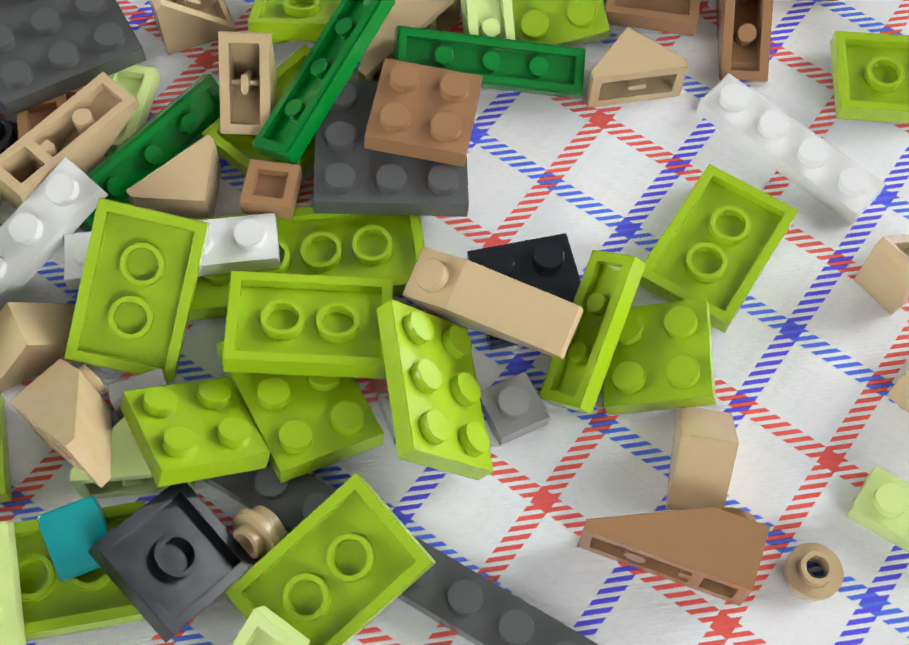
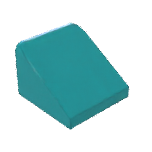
M94 496L85 497L37 516L39 529L61 582L100 568L88 551L94 543L109 533L110 530L103 508Z

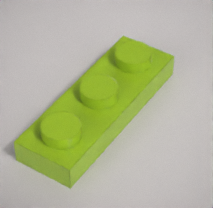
M592 250L573 301L574 304L581 306L584 311L564 359L553 356L539 393L540 399L549 404L592 415L646 266L636 256Z

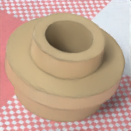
M258 505L253 509H243L234 516L232 521L233 537L253 559L257 558L260 560L286 537V531L280 519L275 513L264 506Z
M804 543L797 546L788 555L784 565V574L789 587L797 595L807 600L822 601L828 599L839 590L843 582L844 572L840 559L831 549L818 543ZM807 562L819 564L824 571V578L817 579L812 577L807 571Z

